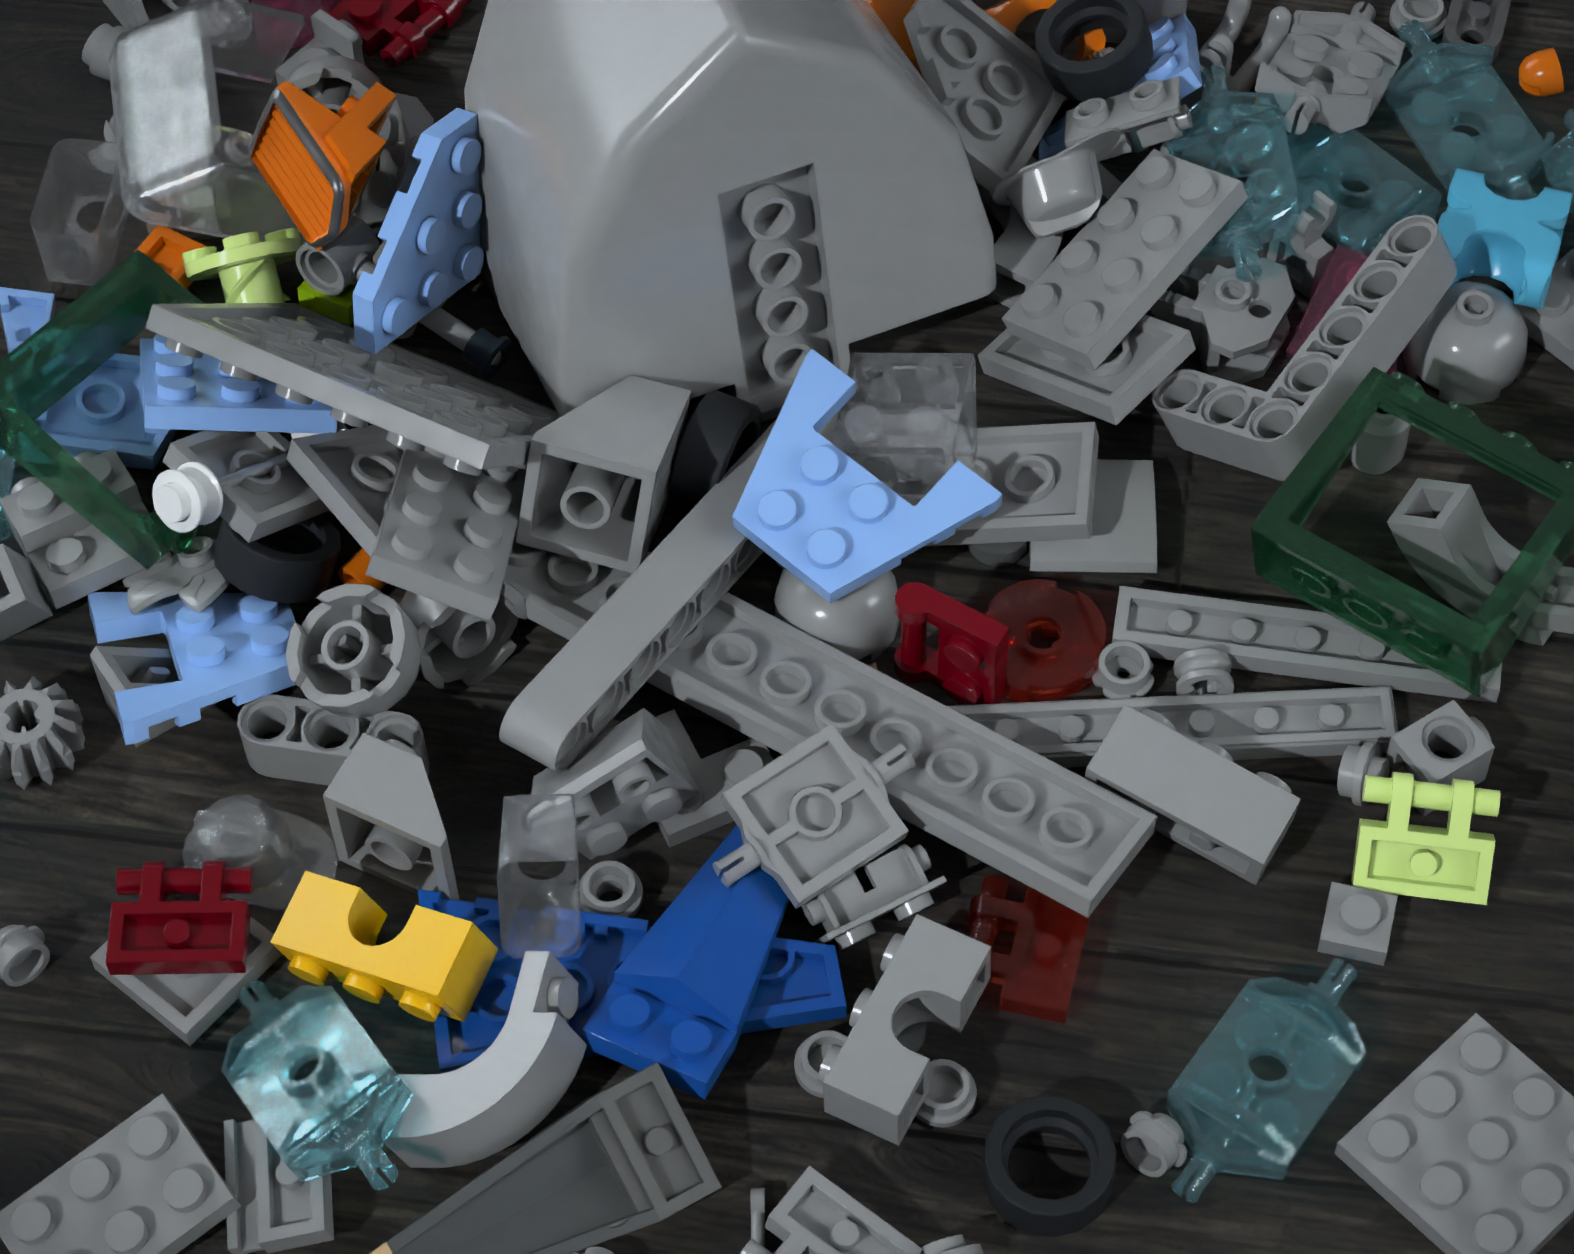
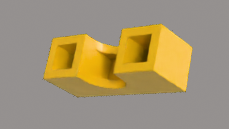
M305 871L270 941L290 960L287 969L291 973L307 982L324 986L327 978L342 982V987L346 991L371 1003L379 1004L383 996L399 1001L398 1005L403 1010L426 1021L435 1022L438 1015L441 1014L465 1022L499 950L473 922L416 905L401 933L385 944L376 945L377 936L387 914L360 887Z

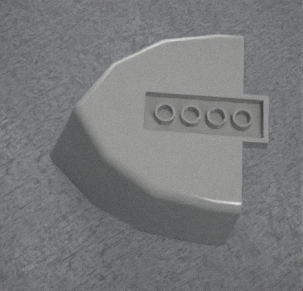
M488 0L464 88L465 110L478 114V141L481 145L479 195L482 198L483 205L480 215V241L484 260L480 274L560 417L626 377L633 375L691 390L690 399L725 387L726 394L758 405L762 412V422L778 417L804 358L811 349L815 350L853 379L849 352L850 343L977 300L990 294L996 288L997 274L993 232L956 124L867 0Z

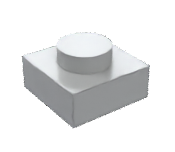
M1331 882L1317 952L1384 966L1398 896Z

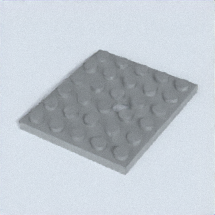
M298 303L152 304L145 329L167 337L165 347L176 353L193 358H202L203 353L221 360L219 369L228 375L247 381H257L258 376L276 383L275 393L285 399L307 405L312 404L313 399L332 407L330 416L342 423L359 428H367L369 423L388 430L386 439L392 444L417 452H423L425 446L445 454L444 465L469 475L479 476L484 469L504 473L508 466L527 469L530 443L534 433L560 418L555 409L395 343H389L376 354L356 348L354 326H349L300 306Z

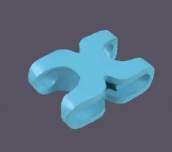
M1457 168L1448 191L1447 210L1441 214L1438 222V227L1457 265V275L1449 289L1463 278L1470 276L1491 277L1504 282L1513 290L1514 304L1543 310L1552 281V271L1559 255L1572 193L1544 187L1543 191L1536 198L1528 200L1507 199L1494 194L1485 186L1484 173Z

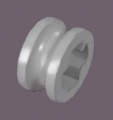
M1197 648L1179 655L1174 661L1173 666L1174 675L1178 679L1176 682V695L1233 693L1234 680L1229 674L1232 667L1229 655L1215 648Z

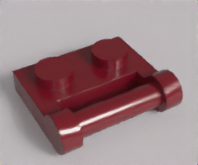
M909 582L902 585L895 595V613L901 620V645L894 654V670L897 677L907 683H920L926 680L944 689L950 698L962 705L1001 703L1006 694L1010 627L926 584ZM927 622L939 628L938 651L926 645Z

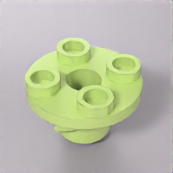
M297 227L278 230L264 235L266 241L260 242L258 232H247L224 238L222 240L224 249L220 252L217 251L216 246L202 247L184 252L181 255L187 279L199 281L220 278L225 303H285V301L291 299L282 293L276 265L295 259L297 250L303 245L301 233Z

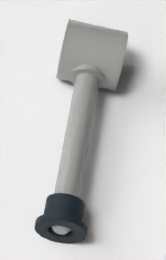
M352 215L347 223V227L320 252L305 242L296 252V265L301 276L313 289L328 296H336L350 284L352 286L357 285L362 271L373 275L376 265L373 263L372 257L380 247L379 241L367 223L359 217ZM439 306L418 321L462 350V358L479 369L478 376L484 380L490 379L497 373L508 357L512 347V340L507 336L497 338L484 328L476 331Z

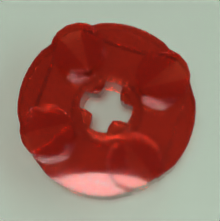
M1046 579L1021 581L1004 588L991 600L989 610L985 615L1010 627L1006 677V696L1017 703L1033 702L1035 700H1056L1070 696L1083 689L1086 685L1093 683L1091 677L1098 669L1099 656L1106 644V626L1099 608L1087 595L1077 589L1076 596L1066 590L1057 589L1056 581ZM1041 630L1045 637L1056 636L1058 639L1052 643V647L1046 649L1035 648L1029 644L1031 642V632Z

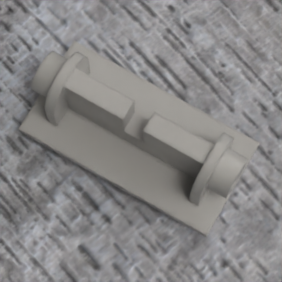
M1176 76L1163 81H1145L1129 92L1106 99H1088L1080 103L1075 109L1066 111L1064 139L1066 148L1098 131L1108 128L1119 129L1120 138L1109 153L1100 160L1103 161L1132 152V144L1127 133L1136 130L1143 148L1183 137V130L1192 128L1193 123L1187 105L1180 106V77Z
M903 844L896 850L863 866L874 889L865 893L855 872H852L803 904L802 909L812 926L822 922L827 934L814 943L826 944L835 939L841 951L875 934L876 931L871 923L872 920L893 910L898 921H901L933 905L934 901L929 892L947 881L943 875L929 882L924 871L931 868V862L925 849L920 844L912 848L907 844Z

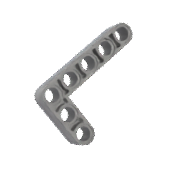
M1413 215L1396 222L1372 251L1267 392L1191 369L1176 370L1166 377L1152 391L1151 400L1177 446L1186 451L1279 481H1294L1308 475L1319 464L1453 283L1457 275V265L1437 223L1427 215Z

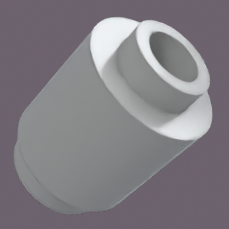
M1376 386L1346 427L1344 450L1352 465L1363 473L1372 475L1383 474L1396 466L1404 457L1413 419V408L1408 398L1400 391L1386 386Z

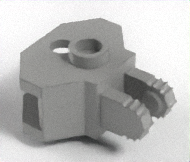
M1265 257L1230 269L1217 264L1212 274L1194 266H1187L1170 285L1169 288L1171 290H1166L1150 308L1151 314L1162 321L1190 330L1195 348L1199 352L1204 373L1239 384L1263 377L1290 330L1287 314L1294 305L1295 294L1286 266Z

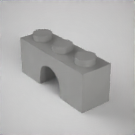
M916 914L905 936L896 933L890 940L881 961L880 969L884 971L874 991L865 988L859 995L850 1015L849 1025L853 1027L843 1046L833 1044L822 1061L817 1078L818 1082L823 1084L824 1112L898 1146L930 1090V1059L903 1046L897 1040V1036L908 1026L919 1022L939 1023L961 1033L991 978V946Z

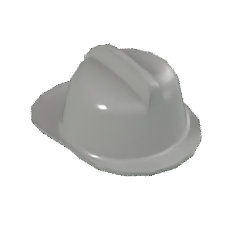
M1108 128L1098 131L1055 156L1025 166L1007 176L996 185L991 193L993 203L1001 206L1012 205L1031 234L1037 238H1046L1079 227L1089 221L1099 207L1103 191L1097 163L1118 142L1120 138L1119 129Z

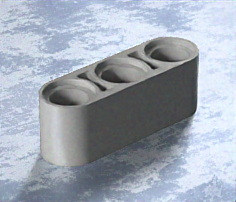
M270 694L246 703L238 714L237 726L249 765L258 774L267 777L329 786L363 733L384 742L388 739H394L408 745L422 758L427 776H429L430 764L422 728L419 722L412 716L401 712L386 710L366 718L341 717L332 714L308 699ZM270 733H281L272 739H261ZM332 742H344L341 746L335 748H324Z

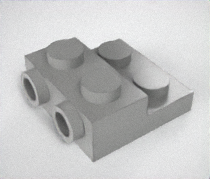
M114 448L101 454L92 451L80 453L71 460L68 469L43 480L37 477L25 478L13 487L10 495L0 499V504L13 536L26 558L31 561L39 581L56 609L171 557L166 539L143 504L136 483Z

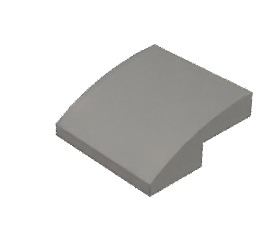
M1097 459L1091 539L1030 541V571L1157 573V523L1153 460Z

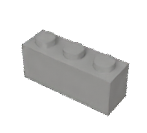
M1124 704L1088 764L1084 778L1157 815L1155 831L1248 882L1257 885L1293 822L1301 799L1291 794L1290 787L1278 777L1266 772L1254 774L1233 762L1231 755L1217 744L1206 740H1200L1197 743L1174 731L1173 724L1161 714L1149 709H1141L1139 712Z

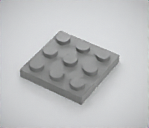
M1477 1013L1339 1140L1334 1153L1445 1254H1536L1574 1217V1096Z

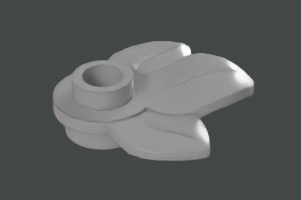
M206 536L191 538L178 547L177 553L171 554V557L124 578L122 582L125 587L129 588L127 599L131 613L136 614L149 605L176 594L179 595L188 608L194 611L201 612L209 606L230 583L224 579L215 566L214 548L217 540Z

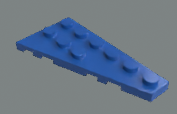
M417 889L419 906L473 922L499 949L465 1022L441 1014L438 1015L434 1022L440 1073L454 1071L469 1064L485 1052L497 1038L510 1010L525 951H550L579 983L578 1006L574 1016L569 1020V1026L582 1039V1029L613 983L614 972L652 928L649 926V920L547 906L540 912L502 907L501 900L476 897L475 903L443 899L441 892ZM775 937L741 1034L847 1018V1005L835 945ZM586 1048L583 1059L603 1055Z

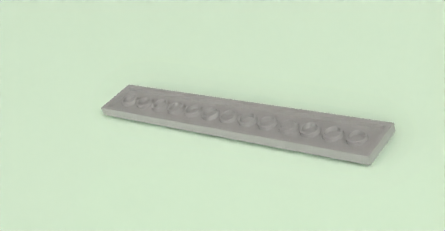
M517 524L504 578L524 596L528 619L570 640L632 573L516 543ZM648 551L645 559L651 554V552ZM728 592L721 597L718 603L646 681L781 754H784L831 723L836 727L850 749L865 758L868 763L890 751L898 743H902L907 748L905 756L911 753L915 761V767L907 770L885 785L889 803L900 818L1087 918L1155 830L1157 815Z

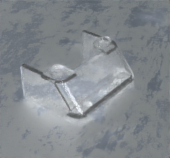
M198 0L119 35L109 54L108 63L121 196L124 205L131 214L149 224L221 238L256 231L259 234L260 242L266 241L264 235L296 227L250 158L249 149L253 134L221 126L215 72L271 83L275 76V70L283 63L305 24L304 15L240 0Z

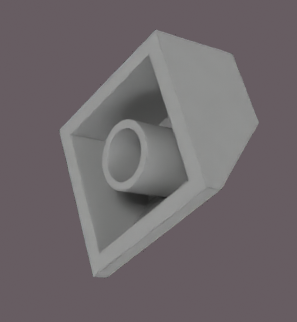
M363 733L323 794L339 861L415 895H418L417 889L441 892L443 899L460 901L447 835L422 758L403 742L394 739H388L384 742Z

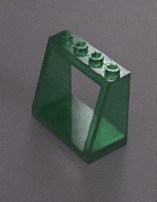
M1373 367L1268 501L1251 526L1255 573L1426 669L1453 682L1464 690L1480 697L1574 548V463L1570 461L1557 463L1538 453L1534 444L1522 435L1512 431H1504L1502 434L1482 424L1475 412L1458 402L1449 401L1447 404L1442 403L1425 394L1423 387L1405 374L1393 372L1389 375ZM1378 408L1557 502L1472 620L1301 527Z

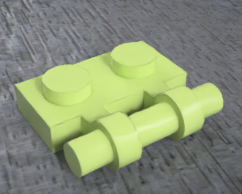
M1392 772L1391 778L1365 775L1362 801L1388 804L1386 821L1359 818L1351 879L1352 886L1388 894L1487 905L1496 841L1494 834L1470 831L1472 814L1498 816L1501 797L1500 790L1474 788V781L1454 778L1451 785L1414 781V774ZM1411 807L1448 811L1447 828L1409 824Z

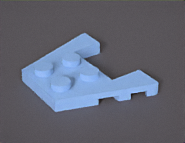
M0 287V314L29 455L72 460L83 452L92 451L101 454L114 448L125 467L154 470L178 430L144 429L140 356L48 345L55 313V294Z
M811 349L805 356L734 511L732 521L733 527L831 604L899 566L901 559L931 542L934 545L954 535L956 528L979 515L985 518L994 513L1002 505L1003 494L958 460L917 505L913 506L818 433L856 393V382L815 350Z
M93 592L87 594L90 617L98 644L164 633L179 681L114 692L117 716L125 745L136 744L149 739L148 727L174 718L175 724L178 727L201 720L200 708L232 697V702L239 706L295 685L289 677L285 654L290 630L296 622L289 603L267 601L247 593H221L204 610L197 612L188 608L179 595L176 594L163 598L140 612L133 614L128 604V592Z

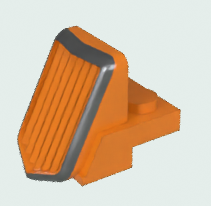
M286 81L281 82L273 90L256 126L249 149L250 158L305 241L319 252L329 242L335 240L347 227V223L354 213L387 142L378 135L397 95L379 82H376L360 99L351 95L340 107L337 114L294 84Z

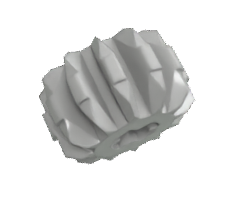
M32 676L25 688L17 689L16 686L6 680L5 695L0 698V783L14 777L16 784L25 791L33 777L40 776L43 781L52 785L53 770L55 768L73 770L75 758L72 752L85 749V735L81 723L83 717L78 704L74 703L73 699L68 700L65 690L58 683L44 689L42 683Z

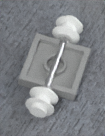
M337 420V431L346 430V426ZM204 430L170 443L162 461L170 469L160 473L153 484L152 497L155 511L166 526L180 533L192 531L198 525L212 523L220 515L230 528L239 533L248 543L329 511V508L286 459L293 438L320 433H287L286 438H284L279 432Z

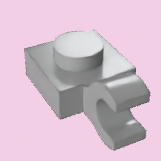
M1316 190L1313 193L1310 206L1306 211L1296 205L1291 209L1289 215L1273 226L1266 257L1285 265L1292 287L1308 299L1325 287L1334 250L1331 245L1325 242L1321 235L1332 221L1336 213L1337 204L1320 190Z

